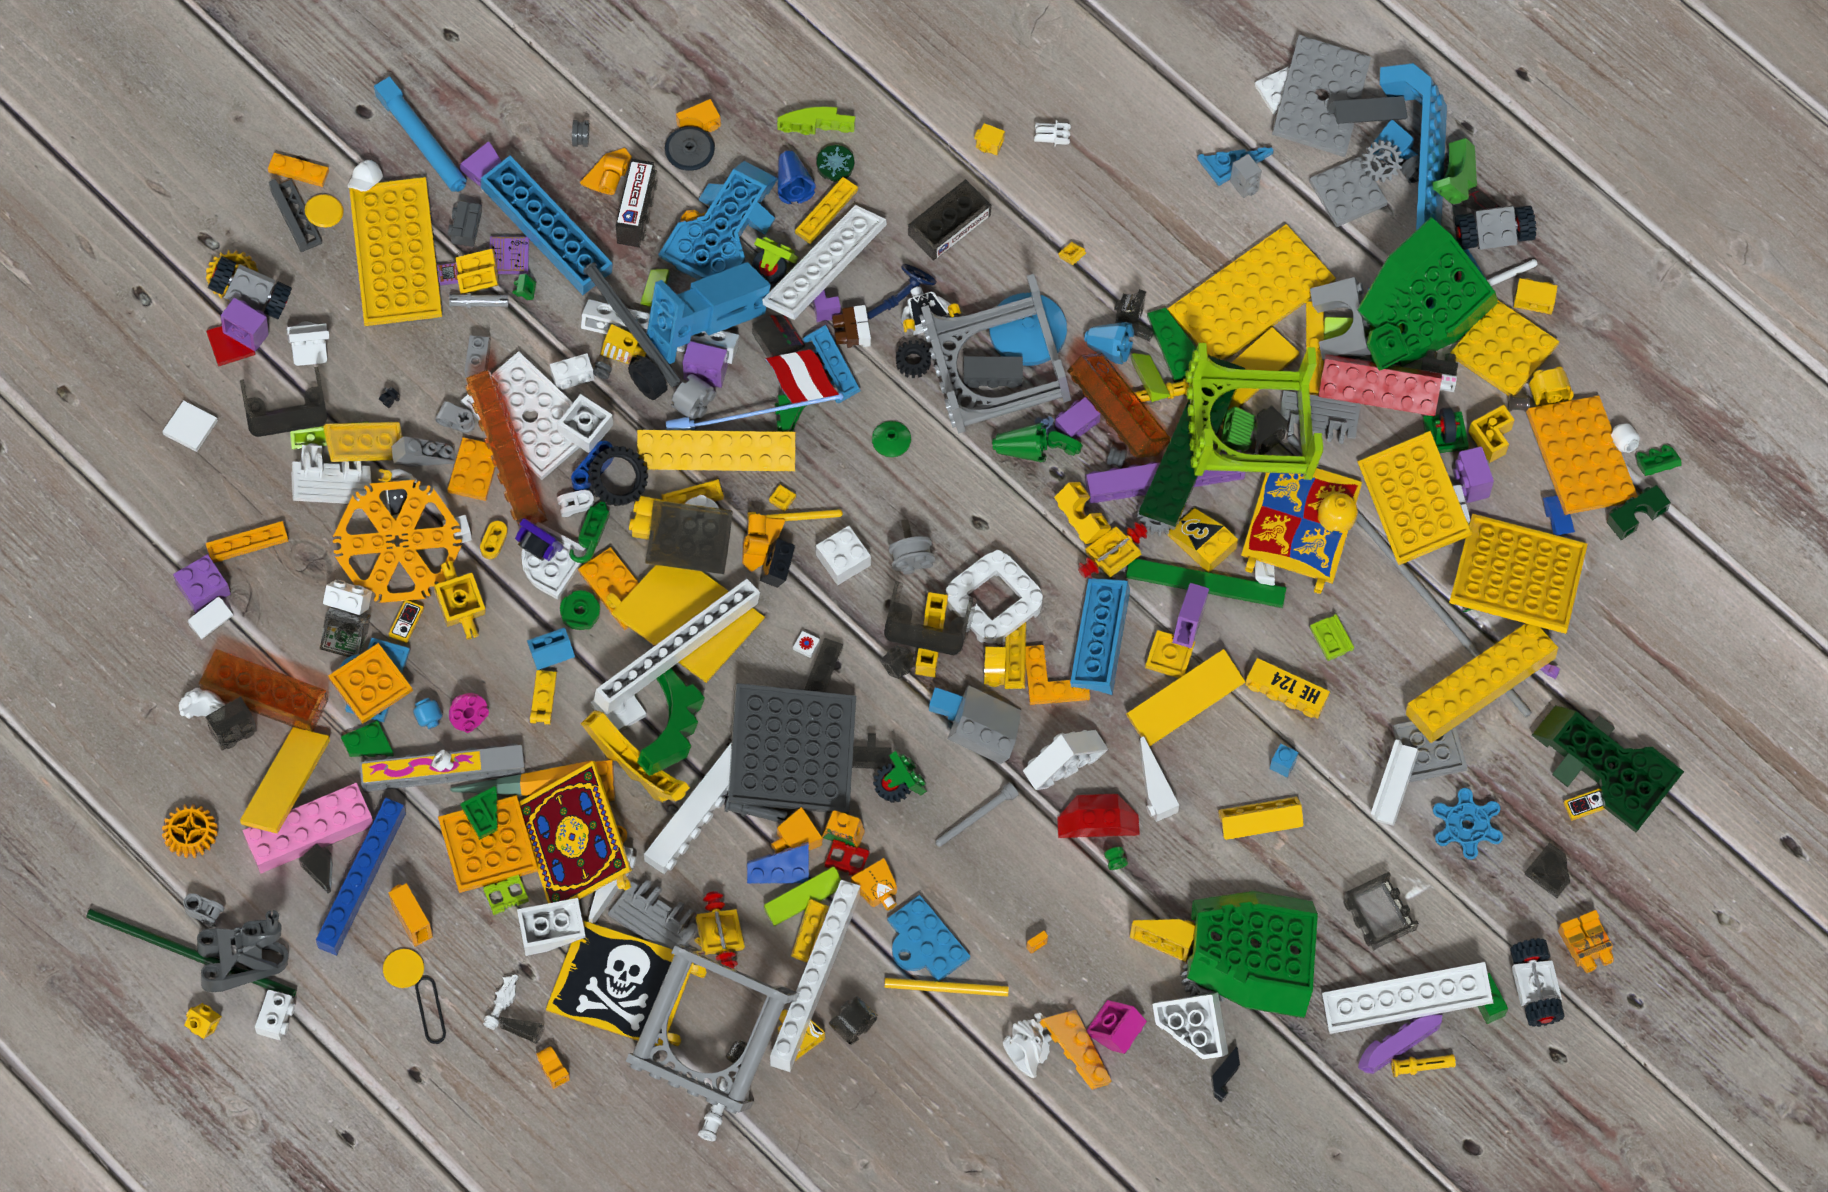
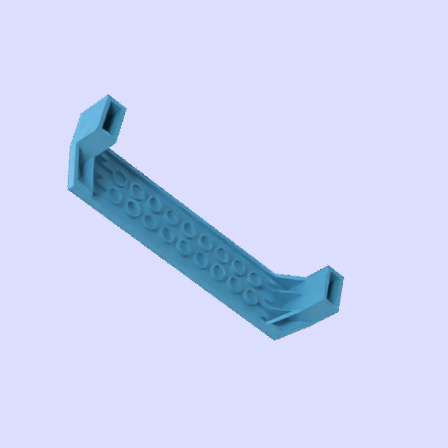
M1414 63L1380 67V86L1387 97L1404 96L1405 101L1417 100L1422 105L1416 230L1430 217L1441 225L1443 197L1433 189V182L1444 179L1447 105L1443 94H1440L1438 86L1434 84L1432 78ZM1429 297L1426 300L1427 307L1432 306V297Z

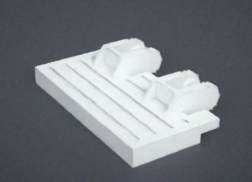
M304 452L303 470H301V462H292L293 501L349 504L352 495L359 501L360 499H358L355 492L358 491L361 496H365L367 494L364 488L365 485L372 492L370 466H361V461H353L354 469H349V461L342 462V472H340V464H322V454L316 453L315 467H311L310 453Z

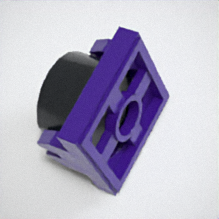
M522 519L519 525L522 527L515 539L519 542L518 545L539 560L543 561L545 558L547 561H550L557 551L561 552L564 548L556 538L528 520Z

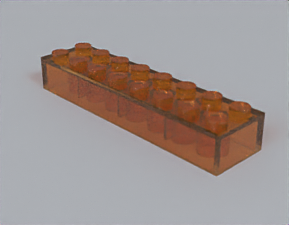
M488 369L467 377L468 385H465L468 395L472 396L474 400L472 403L474 412L481 419L478 420V424L482 432L484 431L487 436L484 440L488 449H491L493 453L491 460L500 472L497 476L501 485L503 484L506 489L504 496L512 506L510 512L513 519L517 521L518 525L522 519H526L534 525L538 522L548 521L497 379Z

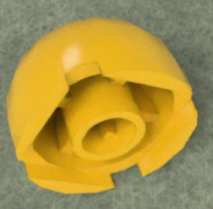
M1344 493L1327 495L1320 503L1318 509L1320 524L1330 532L1334 530L1344 533L1354 526L1358 515L1355 501Z

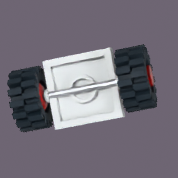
M1533 938L1529 941L1524 940V942L1514 944L1510 948L1514 963L1512 971L1521 1006L1527 1005L1525 1013L1529 1026H1547V1024H1554V1022L1563 1020L1565 1015L1561 1002L1562 997L1553 961H1545L1550 957L1547 941L1540 938L1534 940Z

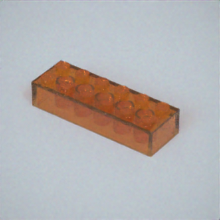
M1103 353L1081 355L1067 370L1073 382L1080 386L1083 394L1092 401L1094 408L1104 416L1106 423L1116 431L1118 438L1128 446L1133 456L1136 458L1158 456L1169 444L1170 436Z
M215 649L199 681L201 690L212 691L225 702L291 727L311 732L314 731L329 700L327 691L218 649Z

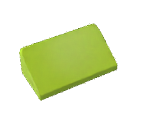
M654 269L650 271L641 299V305L652 306L655 282L662 280L667 285L670 276L668 269Z

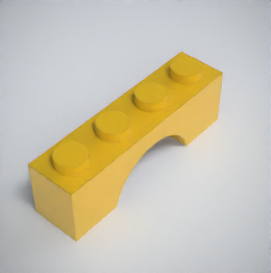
M928 592L922 637L916 661V675L936 676L948 595Z

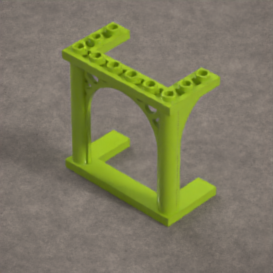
M1198 343L1197 349L1193 350L1192 360L1189 362V371H1186L1185 377L1186 382H1189L1187 399H1190L1188 416H1191L1189 433H1192V439L1190 440V450L1193 451L1191 468H1194L1195 476H1203L1204 470L1303 474L1304 480H1312L1323 453L1322 433H1314L1313 435L1309 383L1317 365L1314 347H1307L1299 371L1292 372L1226 368L1208 358L1206 343ZM1207 387L1211 389L1214 396L1209 397L1205 395L1202 388ZM1239 388L1297 390L1302 456L1251 455L1230 449L1218 439L1212 429L1210 412L1214 402L1222 394ZM1204 400L1208 402V405H1203ZM1213 443L1217 445L1216 450L1213 448Z

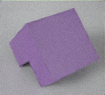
M823 290L812 301L817 322L832 320V315L841 314L838 296L826 298L825 291Z

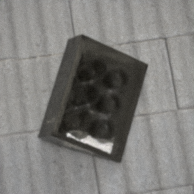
M654 500L644 555L645 563L724 574L733 511Z

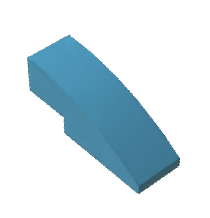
M935 687L929 704V711L948 716V720L954 721L963 697Z

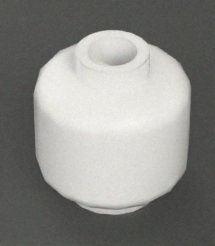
M1619 424L1613 428L1611 436L1613 443L1619 451L1630 453L1638 447L1639 434L1630 424Z

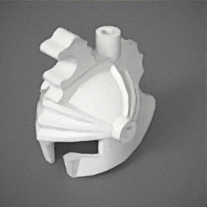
M1041 1013L1034 1014L1037 1019L1036 1022L1034 1019L1028 1021L1023 1020L1022 1022L1018 1021L1017 1024L1014 1023L1012 1038L1008 1035L1003 1041L1004 1049L1016 1067L1031 1078L1037 1076L1038 1063L1043 1064L1050 1053L1048 1042L1052 1039L1049 1034L1044 1036L1042 1034L1043 1027L1039 1022L1046 1017Z

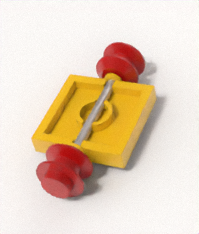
M1135 522V528H1127V536L1117 526L1085 549L1090 558H1086L1087 563L1085 564L1079 563V573L1083 578L1092 579L1091 574L1093 572L1099 574L1100 567L1109 577H1112L1141 555L1140 549L1134 543L1140 544L1141 537L1147 538L1146 534L1148 531L1142 523L1138 524Z
M711 891L703 898L704 902H708L705 910L710 912L697 914L695 917L702 951H705L704 955L719 953L716 956V960L720 961L723 965L735 969L734 967L738 965V962L733 961V958L736 956V953L733 951H741L745 947L737 909L720 911L725 906L724 902H720L723 894L718 893V891Z

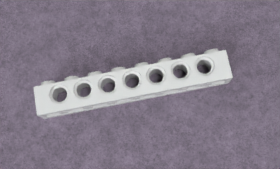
M588 299L582 313V329L607 334L611 324L630 332L610 304ZM628 309L647 334L650 314ZM703 331L691 336L690 341L727 350V363L732 364L738 349L739 335L725 331L708 335ZM688 344L677 347V351L685 353Z

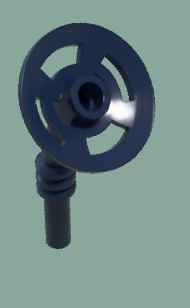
M902 264L901 268L910 277V283L898 294L888 297L882 304L868 311L867 318L870 320L880 313L898 306L899 302L910 294L913 288L920 286V284L935 285L937 281L928 273L914 266Z

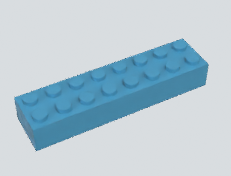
M511 156L481 177V189L582 295L596 286L590 277L583 273L587 265L595 262L597 269L604 278L612 273L613 263Z

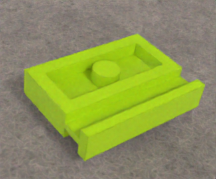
M1336 614L1310 625V630L1327 661L1354 650V646Z

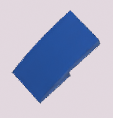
M1558 496L1543 498L1546 517L1551 519L1553 535L1557 536L1575 532L1571 515L1564 514Z

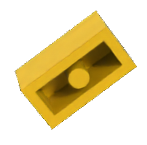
M1519 278L1513 307L1552 315L1558 285H1553L1550 282H1537L1530 278Z

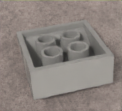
M968 685L947 739L1002 764L1010 758L1016 742L1022 710Z

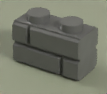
M459 201L457 208H453L452 219H454L453 225H449L448 236H451L453 244L475 246L482 214L480 204H469L468 202Z

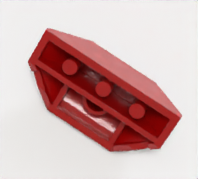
M1118 794L1077 795L1057 818L1058 838L1140 835L1139 815Z

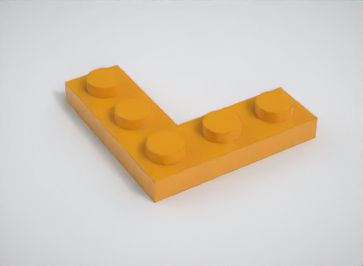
M1044 645L1026 646V676L1030 705L1090 700L1089 689L1071 687V680L1048 682Z

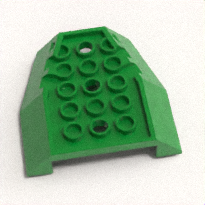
M1430 217L1388 256L1357 311L1369 325L1375 328L1386 323L1396 327L1402 323L1405 325L1402 335L1411 355L1398 361L1403 367L1458 341L1498 304L1495 290L1454 237ZM1461 271V279L1455 281V273ZM1429 297H1432L1433 304L1432 306L1427 307L1426 300Z
M1259 891L1193 900L1191 920L1195 921L1193 954L1188 959L1187 978L1215 993L1218 992L1219 995L1244 1008L1305 1018L1313 992L1318 913L1313 901ZM1211 932H1217L1220 935V941L1213 940ZM1250 940H1258L1260 947H1253L1250 943ZM1290 946H1296L1299 949V954L1291 953Z

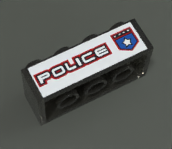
M631 158L615 225L617 244L640 248L641 241H645V224H649L650 220L649 207H653L654 203L653 190L656 191L658 186V171L655 170L654 162Z
M965 179L908 224V236L934 261L989 218L992 205Z

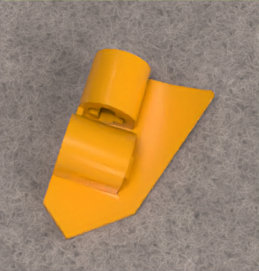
M626 148L606 153L580 181L581 185L594 191L614 195L621 176H625L632 156Z
M758 514L748 516V534L743 543L742 563L750 572L764 564L768 547L779 537L785 523L784 519H769L764 515Z

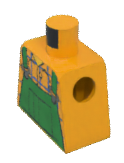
M833 810L825 826L822 838L830 841L835 839L844 842L846 845L855 846L857 849L860 846L865 830L861 819Z

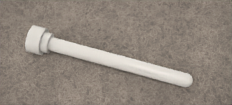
M1535 259L1530 260L1487 281L1493 286L1536 267L1538 262Z

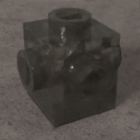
M898 645L890 648L887 654L880 659L888 675L897 679L908 674L911 668L916 665L913 660V653L907 647L903 648Z

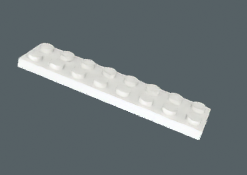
M855 205L762 299L763 305L795 320L887 225L886 219Z
M1485 962L1322 993L1330 1034L1493 1003Z

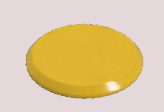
M320 194L308 200L305 205V215L315 226L323 228L332 227L342 219L343 206L335 197Z
M399 949L387 956L383 964L385 979L389 984L397 988H408L415 985L424 973L422 958L416 952L409 949Z

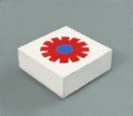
M802 631L793 646V650L811 658L820 643V639Z

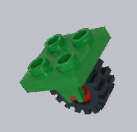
M897 751L889 755L894 765L888 764V767L884 765L882 771L880 769L877 771L879 775L874 776V779H876V782H873V785L876 787L875 792L881 798L891 803H895V801L901 802V799L905 800L907 798L905 795H910L911 793L909 789L920 796L927 792L924 787L926 782L920 774L917 775L915 772L916 765L913 760Z

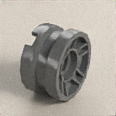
M573 120V147H578V145L588 147L589 120H584L583 122Z
M1420 154L1411 157L1401 166L1402 169L1400 171L1403 175H1406L1408 183L1419 181Z

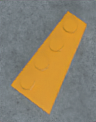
M1076 1009L1043 1018L1039 1022L1043 1028L1046 1027L1052 1034L1050 1036L1055 1043L1058 1042L1064 1049L1063 1054L1067 1059H1071L1076 1065L1075 1069L1092 1090L1109 1085L1112 1082Z

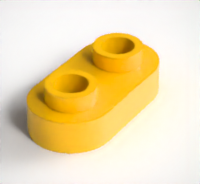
M494 521L489 524L480 544V552L484 558L494 559L499 555L508 535L505 523ZM496 531H500V532H501L500 535H495L494 533H495ZM489 548L494 549L492 552L487 551Z

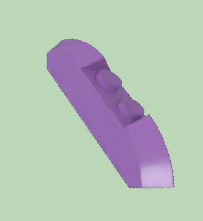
M1443 1013L1410 1019V1025L1409 1023L1402 1025L1398 1029V1033L1395 1035L1389 1034L1382 1040V1043L1375 1040L1363 1053L1358 1068L1365 1073L1374 1074L1389 1064L1392 1059L1398 1058L1439 1030Z

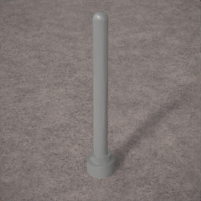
M1010 782L1003 786L1001 794L938 838L935 842L936 845L941 847L1003 801L1015 799L1019 796L1016 788Z

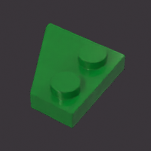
M495 786L460 803L479 840L498 831L497 789Z

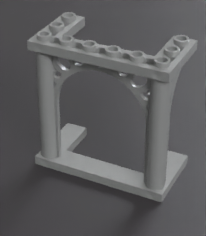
M1034 274L1027 276L1031 297L962 317H941L932 313L929 305L921 307L923 314L919 316L927 343L931 342L932 348H929L932 360H937V365H934L937 377H942V382H939L942 394H947L948 399H944L952 428L957 427L958 434L966 432L965 426L1059 398H1063V402L1071 400L1066 375L1061 359L1058 357ZM1037 314L1057 381L997 398L980 396L970 391L962 383L957 372V359L964 343L970 337L985 329ZM962 335V339L959 341L955 338V336L958 338ZM945 342H953L956 348L954 350H946L943 344ZM946 355H951L953 359L951 361H947L949 359ZM952 373H955L956 376H955V377H951V374H952ZM960 388L963 392L958 396L957 389ZM970 396L972 398L971 403L967 407H962V399ZM976 401H981L983 403L977 404L978 407H975Z
M689 944L675 945L672 950L674 958L633 1053L628 1054L626 1062L630 1063V1067L637 1071L646 1070L650 1072L649 1076L660 1080L662 1077L668 1080V1084L675 1088L680 1086L686 1088L687 1093L698 1097L700 1094L706 1097V1101L713 1105L720 1103L725 1106V1110L736 1114L737 1112L740 1113L751 1109L754 1103L753 1100L749 1099L752 1080L784 1005L797 1001L800 993L781 985L774 987L705 957V951ZM692 962L767 995L743 1054L732 1066L716 1073H701L686 1067L675 1057L668 1042V1019ZM661 1038L663 1045L654 1047L655 1043L658 1044V1039ZM659 1050L666 1051L668 1055L662 1062H659L660 1059L654 1056ZM671 1061L675 1064V1068L671 1069L672 1066L664 1067V1065ZM731 1071L736 1072L735 1076H733L735 1078L734 1082L729 1075ZM687 1072H691L692 1077H687ZM719 1076L727 1080L728 1088L726 1091L720 1090L717 1086ZM706 1078L712 1080L713 1088H711V1085L708 1082L705 1084L704 1081Z

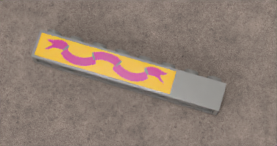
M512 743L505 747L468 748L465 751L458 752L456 750H449L447 752L451 754L450 761L454 765L451 770L445 768L442 771L432 767L433 759L437 755L435 752H429L421 756L410 754L402 758L391 756L386 757L384 760L366 759L364 762H360L363 792L524 774L522 745Z

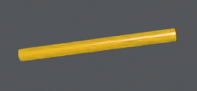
M885 978L884 988L1008 997L1009 986Z

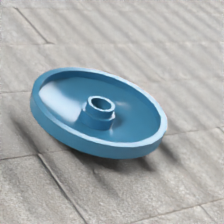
M1031 293L1012 295L1004 299L998 306L1029 298ZM1040 295L1057 353H1059L1066 340V318L1055 302ZM1037 314L989 328L991 343L1002 357H1023L1024 366L1039 365L1051 360Z

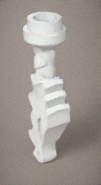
M518 975L502 977L504 985L499 991L495 992L497 995V999L494 1001L495 1007L491 1015H487L484 1018L485 1022L483 1024L487 1028L494 1030L495 1027H498V1017L503 1009L506 1010V1007H509L510 1003L512 1004L515 1000V983L518 980Z

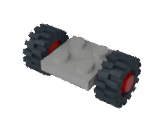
M1531 205L1515 208L1514 206L1476 210L1474 211L1475 217L1472 213L1456 215L1455 217L1457 243L1462 249L1476 248L1477 244L1479 250L1518 245L1517 240L1522 242L1536 239L1535 214Z
M222 256L212 274L208 289L222 295L229 283L230 285L224 298L230 301L233 298L239 301L243 300L252 309L260 311L267 300L264 314L279 319L286 306L292 287L277 281L272 293H270L275 283L274 279L240 264L234 276H231L236 262Z

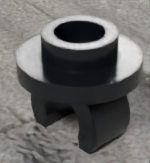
M384 387L383 390L386 393L379 397V400L387 408L393 405L394 400L397 402L400 400L398 398L399 393L392 387L389 389Z

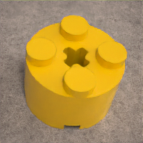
M1556 367L1546 371L1538 370L1533 374L1534 377L1531 379L1529 387L1536 407L1572 400L1574 393L1563 367Z

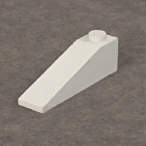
M1141 737L1139 749L1147 799L1146 809L1150 817L1153 816L1157 822L1178 813L1179 804L1144 737Z
M624 847L630 866L634 868L636 856L633 854V849ZM617 879L596 890L588 918L590 923H596L618 891Z

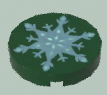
M832 145L821 150L817 156L816 166L823 178L837 182L842 177L848 178L852 174L855 161L849 149L839 145Z

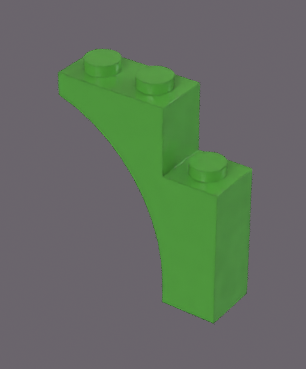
M1466 138L1449 143L1447 173L1444 179L1433 182V189L1451 204H1458L1469 199L1468 190L1477 186L1475 145Z

